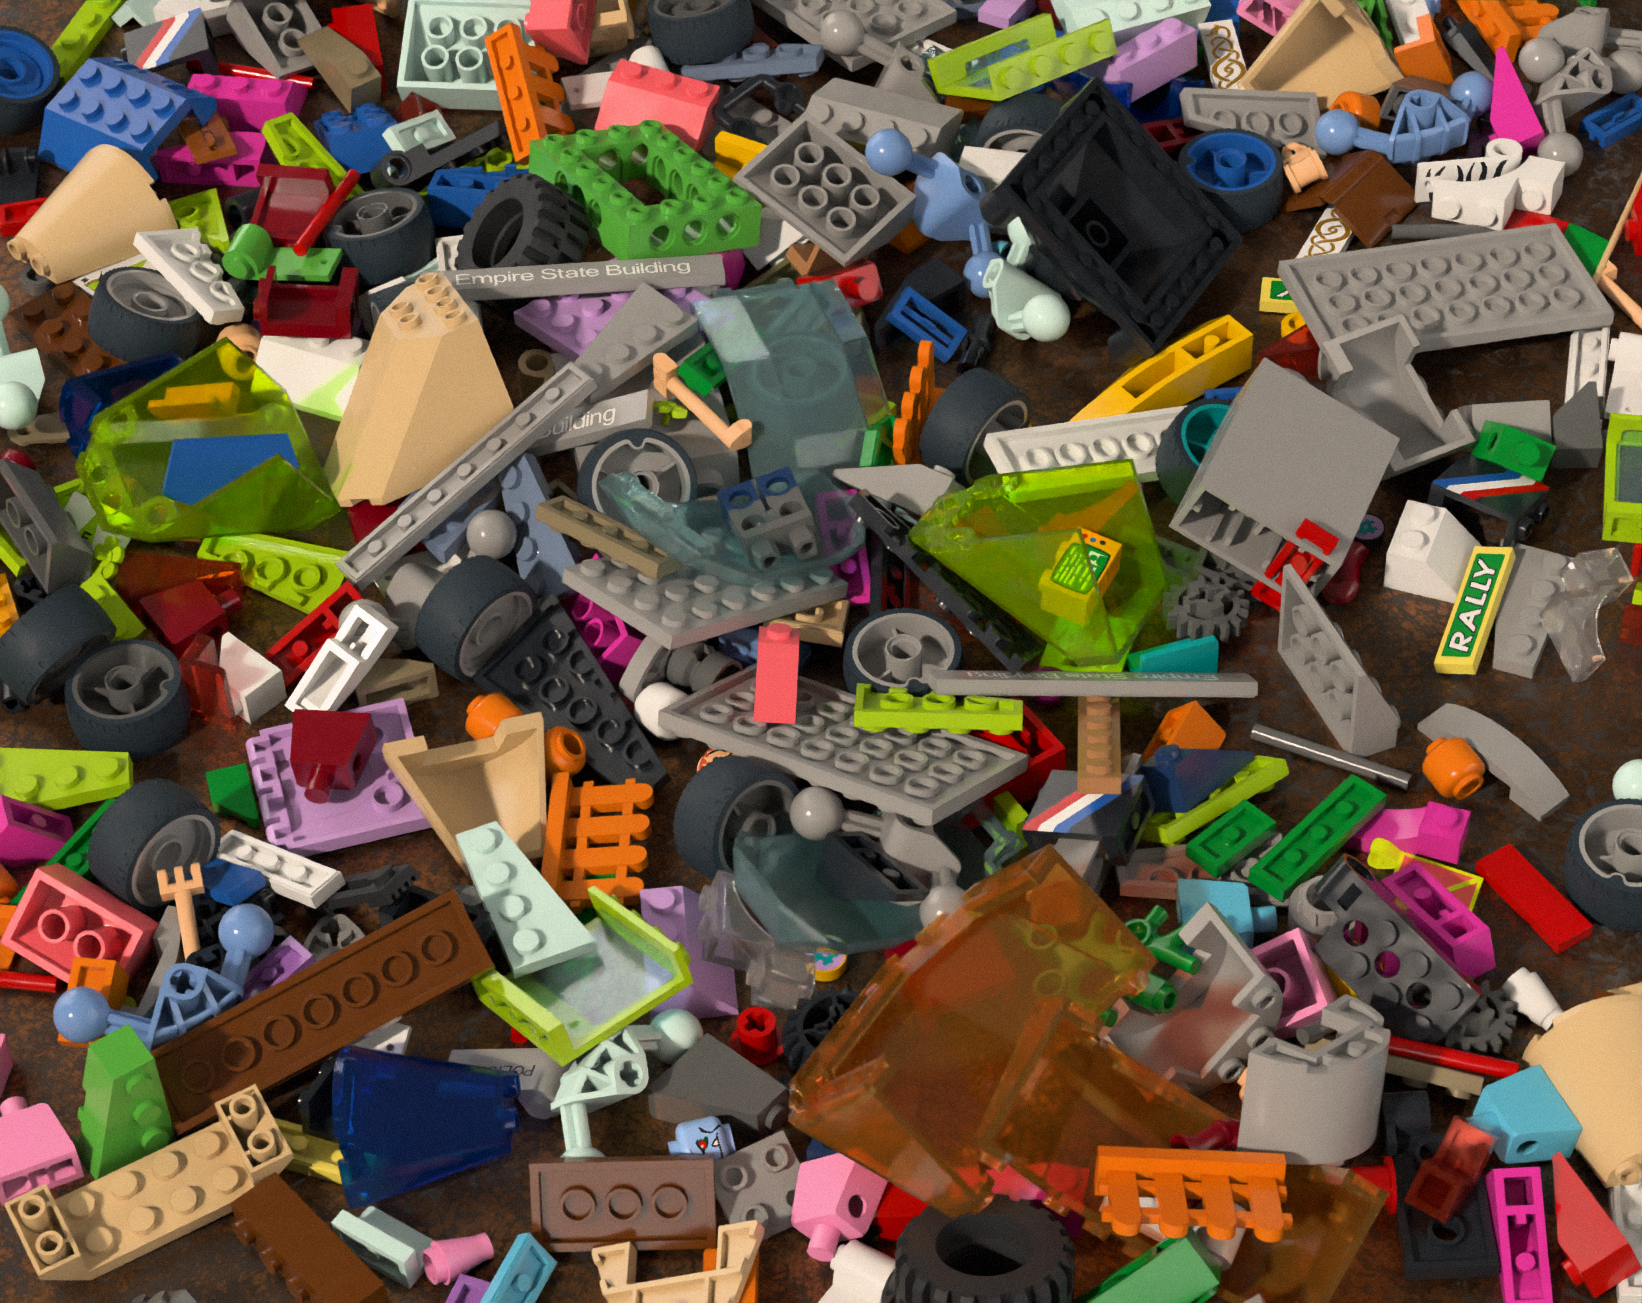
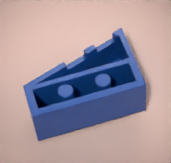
M516 163L505 164L504 171L483 172L482 166L436 170L427 187L429 212L433 225L443 226L447 229L464 228L466 223L470 222L474 214L472 212L476 206L482 204L485 200L484 196L490 190H495L498 188V183L504 179H511V176L528 174L529 169H516Z

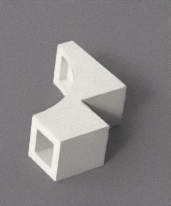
M1529 156L1517 169L1499 177L1467 182L1438 179L1433 190L1432 217L1463 224L1480 225L1499 231L1504 229L1514 209L1551 215L1562 194L1565 162Z

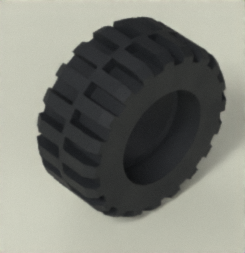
M517 174L511 176V179H504L498 183V188L490 190L484 196L485 200L481 205L478 204L472 212L474 215L470 222L466 223L463 229L465 232L463 238L458 242L457 251L459 253L455 257L454 266L456 270L582 263L585 256L583 250L588 245L589 239L586 232L589 229V221L585 209L577 198L537 174ZM541 297L480 300L474 302L505 320L515 322L513 312Z
M973 1193L969 1195V1198L959 1199L958 1196L947 1198L942 1205L937 1206L934 1203L926 1207L921 1212V1217L915 1215L904 1227L896 1242V1303H1074L1075 1249L1072 1240L1069 1238V1233L1059 1220L1056 1221L1050 1212L1044 1208L1037 1210L1032 1202L1022 1198L1019 1201L1010 1200L1009 1195L996 1194L995 1197H983V1193Z

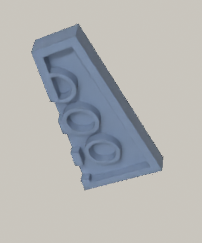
M754 43L750 47L741 49L720 60L697 65H683L681 73L682 76L706 83H712L718 79L740 82L748 77L762 73L768 74L773 78H778L782 74L795 73L796 76L804 77L812 75L819 70L825 59L823 44H781L775 50H770L766 43Z
M522 453L498 473L506 514L513 520L517 529V541L514 551L519 574L535 591L538 609L553 592L559 602L578 593L562 583L564 568L580 564L578 559L582 556L576 543L570 542L567 534L554 532L549 525L535 519L537 504L550 500L553 494L535 455Z

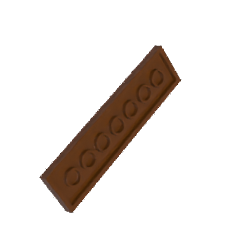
M455 889L151 1051L150 1053L155 1059L172 1125L177 1136L182 1138L219 1118L214 1103L256 1084L262 1095L329 1059L335 1053L355 1045L494 970L496 967Z

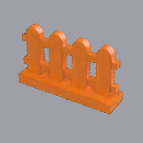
M1455 0L1467 18L1474 24L1476 30L1495 56L1497 48L1504 46L1511 63L1515 61L1518 48H1523L1527 42L1538 38L1541 27L1556 20L1559 9L1552 4H1539L1541 0Z
M510 22L484 38L515 163L525 166L529 163L530 140L544 139L547 132L562 136L569 135L574 132L575 127L571 118L560 110L559 105L564 103L567 97L562 86L553 82L552 74L559 69L556 58L551 53L546 52L543 45L531 46L524 43L520 26ZM531 70L538 72L539 76L532 74ZM539 101L546 103L547 107L539 104Z
M921 340L919 343L918 366H912L909 382L910 392L905 391L902 399V418H896L894 424V465L921 464L928 467L920 458V437L933 406L946 390L935 388L933 341Z
M570 772L553 773L541 875L573 914H581L583 908L594 907L587 891L592 886H596L608 896L611 894L615 895L625 908L626 905H634L641 902L640 890L645 889L644 883L640 878L629 877V873L641 872L649 864L646 849L639 845H632V842L645 840L652 833L649 818L643 814H635V810H645L654 804V793L650 785L637 783L636 778L625 779V784L595 786L594 781L583 782V787L574 788ZM622 811V815L592 817L593 813ZM575 814H580V817L575 818ZM619 842V846L589 848V844ZM572 845H576V849H571ZM616 874V878L586 880V876ZM568 877H573V880L568 881Z
M1098 1146L1094 1190L1095 1195L1108 1196L1109 1206L1102 1205L1101 1220L1102 1222H1111L1112 1230L1121 1236L1137 1235L1140 1232L1141 1224H1159L1160 1232L1169 1238H1182L1186 1236L1188 1226H1206L1208 1235L1217 1240L1232 1239L1235 1236L1236 1228H1253L1254 1234L1259 1240L1277 1242L1283 1238L1284 1230H1292V1213H1282L1280 1204L1286 1202L1287 1189L1284 1186L1286 1160L1285 1155L1282 1153ZM1139 1197L1155 1198L1156 1208L1140 1207ZM1186 1199L1202 1200L1203 1210L1188 1209ZM1233 1201L1249 1202L1250 1212L1235 1211Z

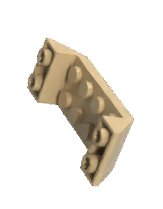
M256 1084L214 1103L219 1122L54 1200L47 1184H44L4 1203L39 1279L93 1280L233 1212L231 1202L274 1172L279 1175L294 1157Z

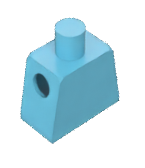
M1186 878L1177 879L1176 912L1178 927L1192 919L1203 905L1209 902L1220 910L1249 949L1253 948L1254 933L1277 932L1276 907H1251L1248 886L1244 883ZM1185 944L1181 950L1192 955L1196 949Z
M1540 1064L1487 1085L1481 1092L1473 1116L1465 1118L1462 1125L1464 1136L1470 1144L1488 1141L1499 1159L1507 1164L1552 1160V1156L1559 1151L1565 1159L1570 1158L1583 1129Z

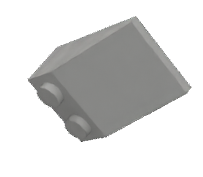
M230 0L225 21L240 46L276 79L281 80L315 68L297 43L299 38L322 28L306 0Z
M921 464L835 469L832 474L834 480L843 490L857 489L858 492L867 489L896 516L910 524L913 529L934 538L967 518L974 506L965 494L966 488L954 480L956 475L938 465H935L933 469Z

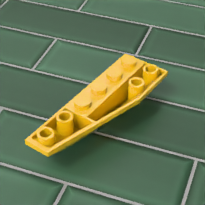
M1229 314L1204 322L1164 343L1147 360L1143 357L1069 422L1183 406L1203 395L1204 390L1214 389L1251 368L1253 334Z

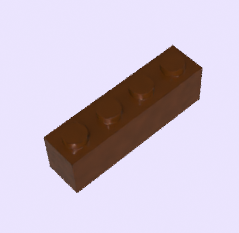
M276 1172L231 1202L236 1221L232 1224V1228L238 1239L245 1246L248 1247L252 1244L259 1251V1257L270 1273L275 1275L279 1272L286 1279V1285L290 1293L299 1303H303L305 1300L308 1303H389L385 1284Z

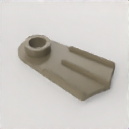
M86 406L35 416L33 421L22 429H7V435L10 441L20 446H30L37 443L56 444L91 441L94 429L98 425V419L90 413Z

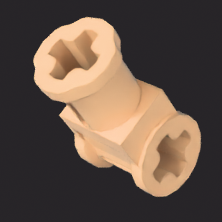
M1298 142L1288 143L1283 147L1281 156L1284 173L1296 195L1301 193L1302 187L1320 178L1322 180L1329 178L1315 149L1307 148L1306 145L1299 144Z

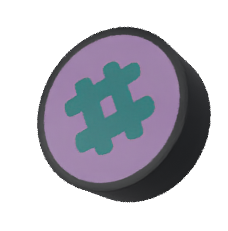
M1366 513L1353 541L1360 542L1368 550L1380 547L1385 540L1386 526L1384 521L1374 514Z

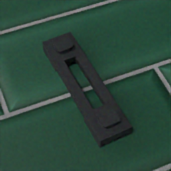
M393 864L385 865L379 870L344 876L346 884L317 909L304 904L302 906L313 919L330 916L334 913L333 910L364 903H367L370 908L391 905L394 902L393 899L399 898L401 896L400 893L407 890L406 887L412 886L414 884L413 881L418 880L420 876L411 864L395 867Z

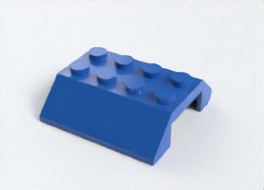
M117 57L89 58L45 107L38 156L41 157L42 161L70 173L92 148L101 144L113 145L133 157L149 173L152 179L156 181L159 175L148 158L187 113L194 115L198 123L204 126L215 113L217 100L195 89H186L185 85L149 70L138 69L136 65Z

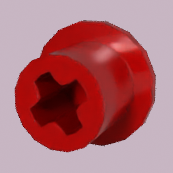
M759 1006L745 1009L739 1014L737 1029L730 1038V1048L757 1067H767L777 1062L783 1056L782 1043L784 1041L782 1029L776 1025L774 1014L767 1008Z
M1385 1155L1383 1165L1351 1166L1350 1190L1354 1208L1386 1207L1390 1216L1395 1215L1397 1208V1184L1394 1163L1390 1155Z

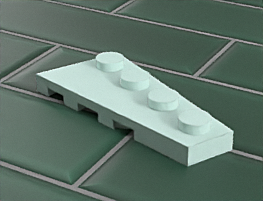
M497 821L456 834L457 845L485 911L490 912L492 927L514 979L597 950L596 940Z

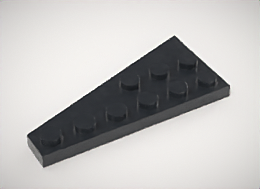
M867 489L858 491L847 503L854 510L852 513L853 517L865 528L872 529L882 539L883 544L897 555L936 595L934 598L935 602L949 614L954 613L964 624L966 630L981 641L1013 675L1033 663L1042 654L1045 648Z
M554 592L471 677L475 685L488 695L492 693L504 694L525 715L541 712L544 731L553 726H564L577 732L583 739L586 747V763L584 766L610 785L625 784V779L636 778L637 783H645L652 787L655 798L670 782L671 778Z

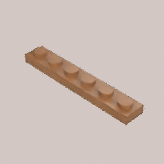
M1078 696L1077 794H1121L1119 697Z

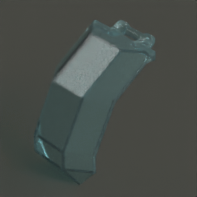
M788 277L778 279L775 284L738 290H732L730 287L717 290L716 298L691 301V314L698 318L723 365L739 420L747 419L752 423V443L747 446L752 477L755 479L789 466L807 506L817 505L819 493L843 491L841 486L832 477L834 470L860 468L865 431L885 416L892 415L868 337L835 280L831 278L794 284L792 279ZM777 482L768 489L773 493H780L785 491L787 486L785 482Z
M817 469L791 472L807 507L813 515L819 543L816 544L818 552L815 556L804 560L797 558L795 552L781 557L782 564L779 569L766 573L762 572L758 566L750 567L731 529H728L723 520L717 494L675 504L672 501L665 502L643 487L638 477L628 471L621 472L617 477L610 474L599 482L601 489L633 531L680 564L747 589L820 571L840 564L865 546L867 528L862 526L853 517L852 513L854 510L847 504L855 494L849 495L834 485L829 477ZM761 473V474H759L758 476H756L755 478H757V477H759V476H762V475H765V474H768V473ZM754 478L751 480V482L758 493L756 480ZM774 483L768 488V491L772 493L783 492L787 489L786 483ZM738 496L730 504L738 507L745 506L750 502L749 496Z
M983 797L944 818L937 824L932 825L933 832L960 860L961 871L957 878L956 886L965 890L972 898L975 906V916L979 915L981 917L1021 897L1024 892L1002 868L1001 864L1020 851L1023 841L1014 831L1006 829L983 802ZM878 809L869 814L881 817L883 811ZM969 812L995 840L987 850L961 820ZM742 829L736 833L733 848L735 890L778 945L798 953L846 955L895 948L906 941L928 934L919 916L921 903L902 906L885 901L854 899L842 901L833 898L828 893V890L814 878L825 840H809L798 833L758 837Z

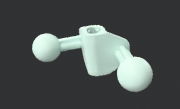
M1017 217L1007 226L1008 236L1013 244L1006 261L1002 258L990 261L983 278V287L989 291L991 312L996 319L997 326L1001 330L1018 340H1026L1032 337L1041 342L1055 341L1062 337L1069 328L1071 320L1070 310L1059 292L1025 273L1031 242L1020 218Z
M0 284V427L8 430H18L28 426L35 418L45 377L37 348L10 353L2 320L9 311L10 300L7 291Z
M683 1009L665 1010L659 1013L650 1025L630 1026L628 1024L577 1057L570 1069L562 1075L558 1092L554 1101L550 1103L551 1111L561 1113L566 1152L560 1158L606 1157L601 1151L592 1147L587 1113H592L645 1089L649 1074L644 1051H651L661 1062L673 1065L704 1035L699 1020L693 1014Z

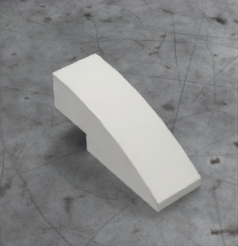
M355 605L335 638L327 639L284 706L294 712V709L336 711L369 672L399 627L370 605ZM363 620L368 623V628L363 635L354 636Z

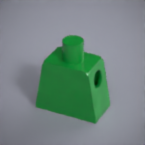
M1485 420L1470 455L1541 483L1557 446L1509 425ZM1497 435V440L1494 446L1491 448V444Z

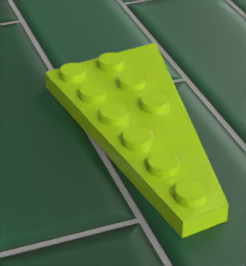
M0 747V795L50 811L119 797L127 789L134 786L133 762L128 752Z

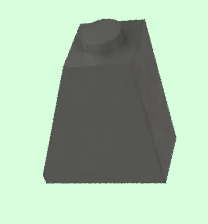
M706 1033L647 1088L650 1115L658 1120L680 1124L707 1116H715L721 1121L722 1125L729 1123L732 1136L756 1142L762 1140L771 1131L781 1128L789 1115L787 1087L709 1033Z

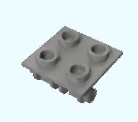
M783 1130L714 1162L716 1200H718L729 1224L758 1220L764 1227L762 1241L793 1227L790 1219L800 1163Z

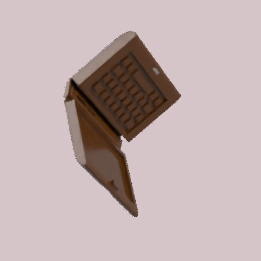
M1369 149L1330 157L1323 163L1329 178L1326 180L1320 178L1302 187L1301 193L1297 195L1293 191L1285 199V204L1282 208L1284 212L1322 206L1326 202L1335 205L1333 209L1335 214L1369 249L1374 248L1392 230V224L1400 223L1420 202H1415V190L1382 155Z

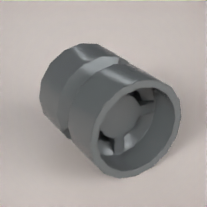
M702 640L674 649L667 661L665 673L670 683L686 692L695 693L742 670V665L738 660L722 651H716L713 646Z

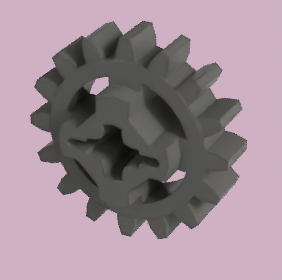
M1198 575L1197 580L1192 582L1185 577L1182 579V586L1172 583L1170 585V592H1164L1161 619L1166 621L1167 630L1177 629L1176 637L1179 639L1187 635L1191 636L1192 641L1215 635L1217 639L1219 638L1222 642L1227 643L1229 634L1239 637L1241 635V628L1247 627L1250 602L1244 599L1245 592L1243 590L1233 591V582H1228L1224 585L1219 584V577L1216 576L1211 581H1205L1203 575Z
M1468 975V977L1474 982L1473 976ZM1486 979L1481 985H1477L1486 995L1438 1046L1484 1056L1489 1052L1495 1057L1501 1055L1502 1045L1510 1046L1517 1016L1513 1015L1514 1003L1513 1001H1504L1505 991L1503 989H1498L1494 992L1490 991V981ZM1424 993L1422 1006L1420 1007L1426 1008L1429 1006L1432 1000L1431 993Z

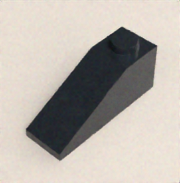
M938 258L909 273L874 325L875 353L881 357L912 339L885 319L888 313L892 311L895 302L899 300L904 289L908 286L950 317L966 308L965 279ZM908 302L906 303V305H907L909 308H911L913 311H915V312H916L917 314H919L921 317L927 318L928 320H930L932 323H934V324L936 325V323H935L934 321H932L930 318H928L926 315H924L922 312H920L918 309H916V308H915L914 306H912L910 303H908Z
M862 831L827 832L814 878L828 890V893L833 898L842 901L854 899L909 902L924 901L930 893L928 888Z

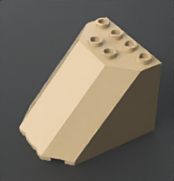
M431 272L417 278L415 283L406 287L379 316L322 471V475L340 507H351L364 500H370L371 505H385L425 487L514 410L478 318L443 272L437 274Z

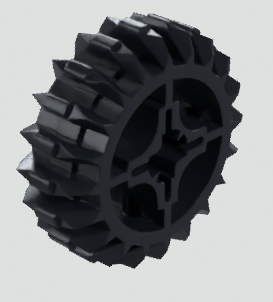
M847 983L843 990L835 991L834 987L830 984L826 993L822 994L813 989L810 995L811 1000L799 998L796 1005L797 1009H789L787 1022L784 1023L782 1028L783 1054L788 1060L792 1073H799V1078H801L803 1084L813 1081L817 1091L826 1085L831 1086V1090L836 1095L844 1082L853 1085L862 1073L884 1080L887 1068H894L897 1054H899L901 1049L900 1023L895 1018L892 1006L884 1005L880 994L869 997L866 987H863L858 992H853L849 983Z

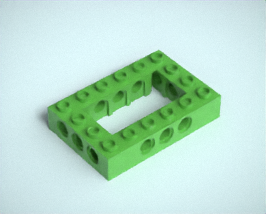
M644 120L641 124L632 126L615 124L609 126V129L598 131L581 129L576 134L564 136L548 134L544 136V139L530 140L529 173L537 174L577 198L583 205L589 221V229L586 232L618 260L697 256L759 246L762 204L659 121ZM646 177V184L663 194L665 200L661 201L660 204L645 206L632 193L620 185L618 181L628 182L631 179Z

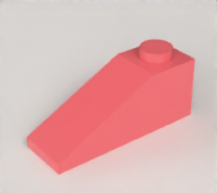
M782 623L770 624L767 627L759 626L753 722L795 724L800 629L791 628V626Z

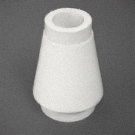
M1525 967L1517 970L1510 976L1501 988L1505 991V1001H1513L1514 1010L1538 1026L1543 1027L1547 1032L1554 1027L1552 1019L1564 1012L1536 972L1530 973Z

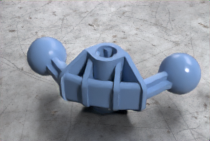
M1470 71L1461 74L1455 79L1450 89V94L1457 101L1456 104H1453L1440 93L1422 89L1408 92L1400 105L1391 135L1361 128L1357 118L1346 110H1330L1324 113L1317 121L1315 139L1319 147L1328 154L1343 155L1358 147L1386 154L1387 161L1391 166L1397 163L1417 166L1418 163L1428 162L1431 156L1445 154L1448 150L1463 146L1466 143L1469 125L1473 117L1481 116L1491 108L1493 82L1487 75L1481 72Z
M882 129L874 133L868 140L865 149V156L869 166L876 173L884 176H894L904 170L917 174L913 191L917 196L913 213L914 224L921 233L938 241L970 240L973 256L964 267L963 279H965V285L975 296L990 298L988 289L983 287L984 275L992 259H1005L993 252L989 231L995 226L987 223L981 215L979 201L986 194L983 182L976 174L959 166L947 154L938 152L932 158L912 151V146L907 136L896 129Z
M239 904L229 909L223 915L218 928L219 940L227 951L220 975L210 969L188 963H178L171 966L164 975L152 1019L110 1009L108 1001L99 991L91 987L80 986L67 990L57 1000L53 1010V1021L56 1029L65 1039L71 1042L88 1043L98 1039L102 1034L108 1035L130 1024L148 1051L155 1050L242 1003L245 991L243 988L252 958H256L266 952L274 939V924L270 915L263 908L254 904Z

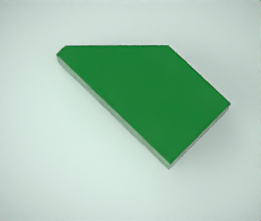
M899 415L885 416L865 431L860 468L894 465L893 430L896 418H901Z
M246 763L205 772L214 812L226 817L232 815L246 821L249 827L254 829L260 828Z

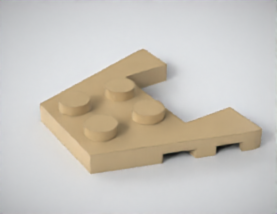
M758 1220L719 1226L715 1270L635 1283L637 1249L630 1242L592 1248V1258L594 1264L598 1267L601 1277L599 1283L602 1294L608 1303H738L763 1239L764 1227Z

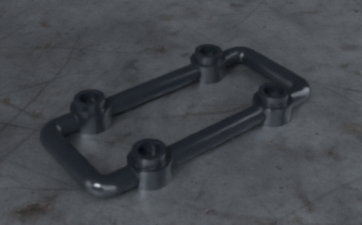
M762 73L752 76L716 103L712 110V116L728 133L769 145L756 135L757 128L754 122L747 118L734 119L728 112L760 88H765L774 95V105L784 115H791L795 112L802 115L806 111L808 103L802 99L803 91L797 84L791 82L780 83L772 76ZM894 175L891 177H893L897 181L898 175Z

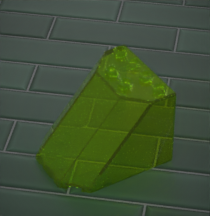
M226 336L95 415L89 428L92 436L86 451L80 452L74 466L79 478L84 483L83 488L92 509L97 514L96 519L100 528L105 532L150 543L309 530L341 511L287 390ZM288 433L299 470L278 453L193 505L171 500L161 494L173 440Z
M1133 458L987 475L973 481L974 485L968 489L950 491L938 496L931 508H928L918 520V524L909 531L908 534L912 542L1080 667L1096 666L1099 669H1106L1118 664L1163 599L1164 592H1167L1170 588ZM1081 528L1122 544L1119 571L1103 597H1101Z

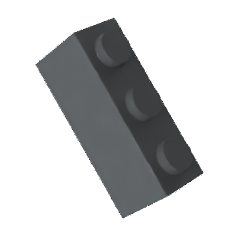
M4 458L0 459V522L47 594L89 579L91 577L92 561L95 560L93 547L87 539H82L76 530V524L72 515L68 511L64 512L58 503L54 488L50 484L46 485L37 471Z

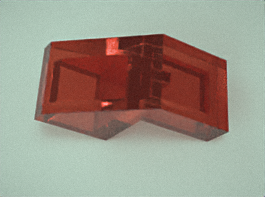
M1460 1115L1454 1116L1435 1156L1423 1160L1404 1201L1437 1220L1447 1223L1480 1178L1499 1137Z

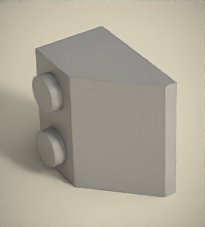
M1550 400L1473 404L1458 407L1463 420L1469 422L1474 432L1475 442L1467 449L1468 452H1472L1485 420L1509 425L1552 444ZM1497 435L1491 444V448L1494 446L1497 440Z

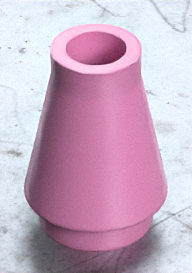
M484 1232L475 1236L432 1241L429 1248L422 1250L424 1270L434 1285L439 1283L449 1285L458 1279L460 1273L466 1274L481 1263L494 1257L492 1243Z

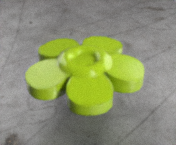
M109 535L106 537L104 545L97 544L95 546L94 558L98 561L92 567L93 574L98 571L104 578L110 580L117 575L119 569L117 563H122L125 556L124 548L119 546L118 537Z

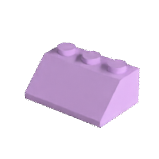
M1173 17L1163 20L1160 24L1118 46L1117 54L1084 67L1072 77V82L1083 88L1090 80L1097 76L1115 97L1126 106L1197 66V29Z
M684 886L640 890L641 913L644 922L651 927L657 925L672 942L679 941L686 948L691 958V963L688 967L694 983L650 1010L651 1022L659 1013L674 1008L686 1010L697 1019L738 1015L728 908ZM645 957L648 995L673 980L674 977Z

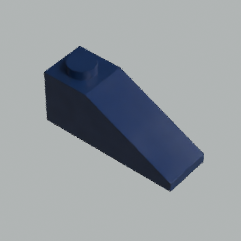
M1171 744L1156 749L1155 755L1143 763L1140 768L1142 775H1145L1156 805L1153 812L1187 813L1252 762L1255 756L1253 751L1179 748L1178 745Z

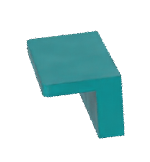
M1215 635L1192 641L1191 638L1138 651L1127 654V667L1130 672L1217 673L1219 642Z

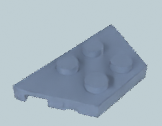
M498 474L420 541L440 562L446 564L467 541L466 532L468 524L476 514L484 510H496L503 502ZM421 489L412 492V493L400 504V506L398 507V509H399L402 505H404L409 499H411L416 493H418Z

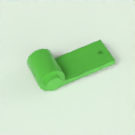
M249 223L243 224L238 228L222 258V264L225 270L237 279L259 280L260 278H265L268 265L276 266L277 280L330 282L343 256V251L341 248H310L305 256L300 257L293 252V248L273 247L268 232L258 225Z

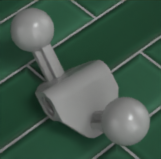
M1577 7L1574 12L1541 27L1538 38L1530 40L1521 49L1518 58L1519 68L1528 80L1535 83H1543L1559 73L1564 67L1565 60L1584 47L1595 49L1601 57H1605L1607 48L1630 49L1640 52L1642 55V31L1610 27L1609 8Z
M847 10L832 12L823 20L820 28V38L828 51L836 55H848L857 51L884 65L875 88L940 104L934 93L933 84L924 73L925 65L916 54L908 51L903 42L899 41L895 48H892L865 34L861 19L856 14Z
M1584 47L1565 60L1564 67L1559 73L1541 84L1537 99L1532 104L1534 112L1545 122L1547 135L1540 142L1536 157L1565 162L1564 177L1576 172L1583 160V149L1579 140L1566 132L1564 120L1602 98L1610 91L1625 95L1639 90L1642 87V56L1634 50L1621 49L1613 52L1606 58L1601 57L1595 49Z
M484 510L476 514L467 527L466 538L470 551L465 559L472 556L475 557L476 555H487L497 560L508 555L517 541V529L513 520L499 510ZM410 562L403 565L395 573L385 591V608L378 602L370 599L355 600L349 603L341 612L338 629L340 630L355 605H370L399 627L391 641H394L405 650L418 648L414 636L417 616L426 597H428L430 591L443 578L445 573L419 563ZM363 620L354 636L363 635L368 628V623Z
M822 786L808 787L795 796L790 806V820L798 834L809 840L820 841L826 839L827 832L862 831L930 890L924 901L891 903L902 906L921 903L919 909L921 923L925 930L935 938L954 940L969 931L975 919V906L970 895L962 888L956 886V881L961 871L960 860L933 832V826L916 824L912 818L898 813L882 812L881 817L844 808L838 795Z

